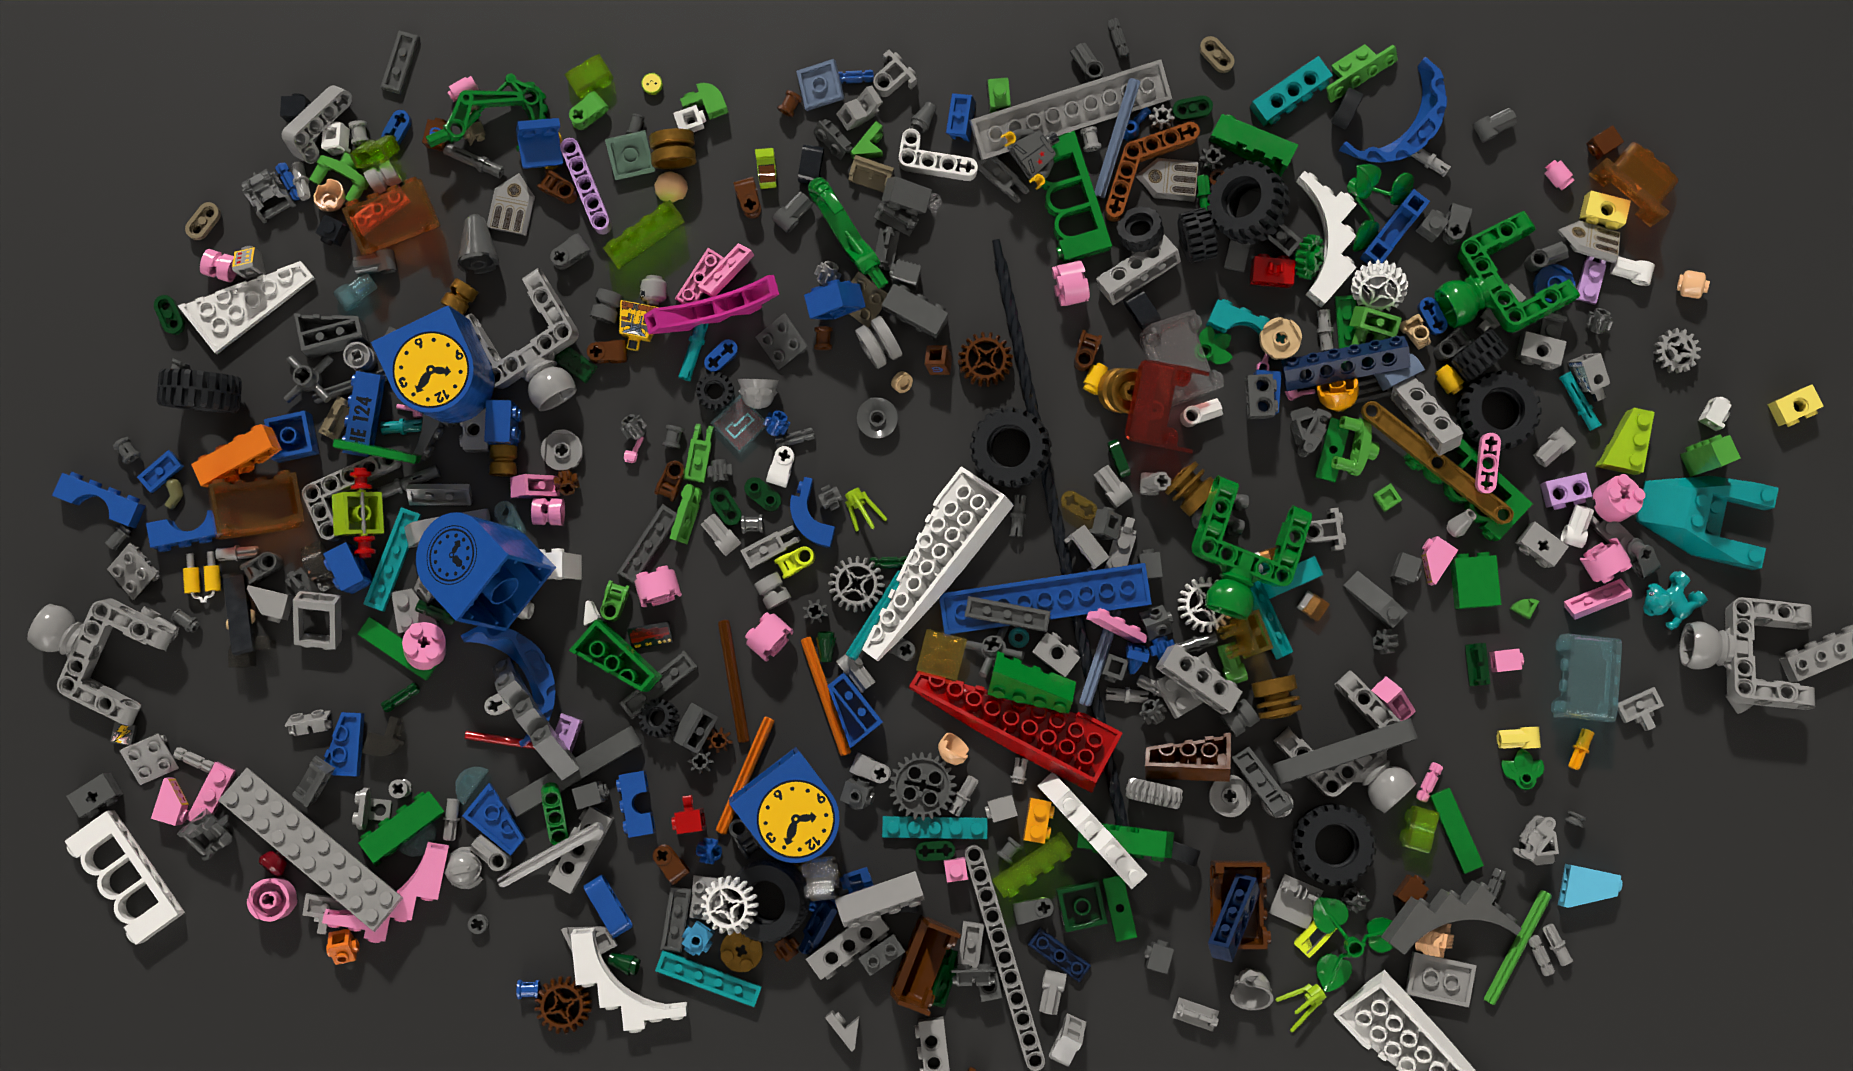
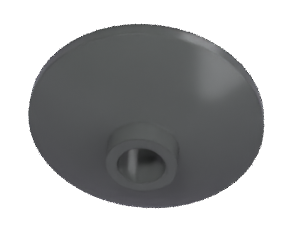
M884 398L868 399L859 407L857 412L858 427L862 433L870 438L880 439L890 435L898 422V414L894 405ZM875 416L881 417V421L879 423L874 422L873 419Z

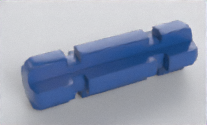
M862 70L846 71V73H843V71L839 72L841 84L843 82H873L874 80L873 70H865V72H862Z
M285 162L279 163L275 170L278 175H281L280 178L288 192L290 191L289 194L294 201L300 200L296 186L292 182L294 179L291 171L288 172L290 169Z

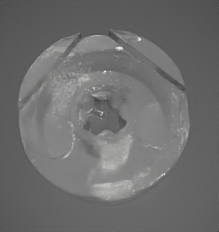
M835 856L814 858L802 865L803 877L807 878V885L804 887L806 898H810L811 901L839 898V893H835L836 888H840L838 865L832 862L836 859Z

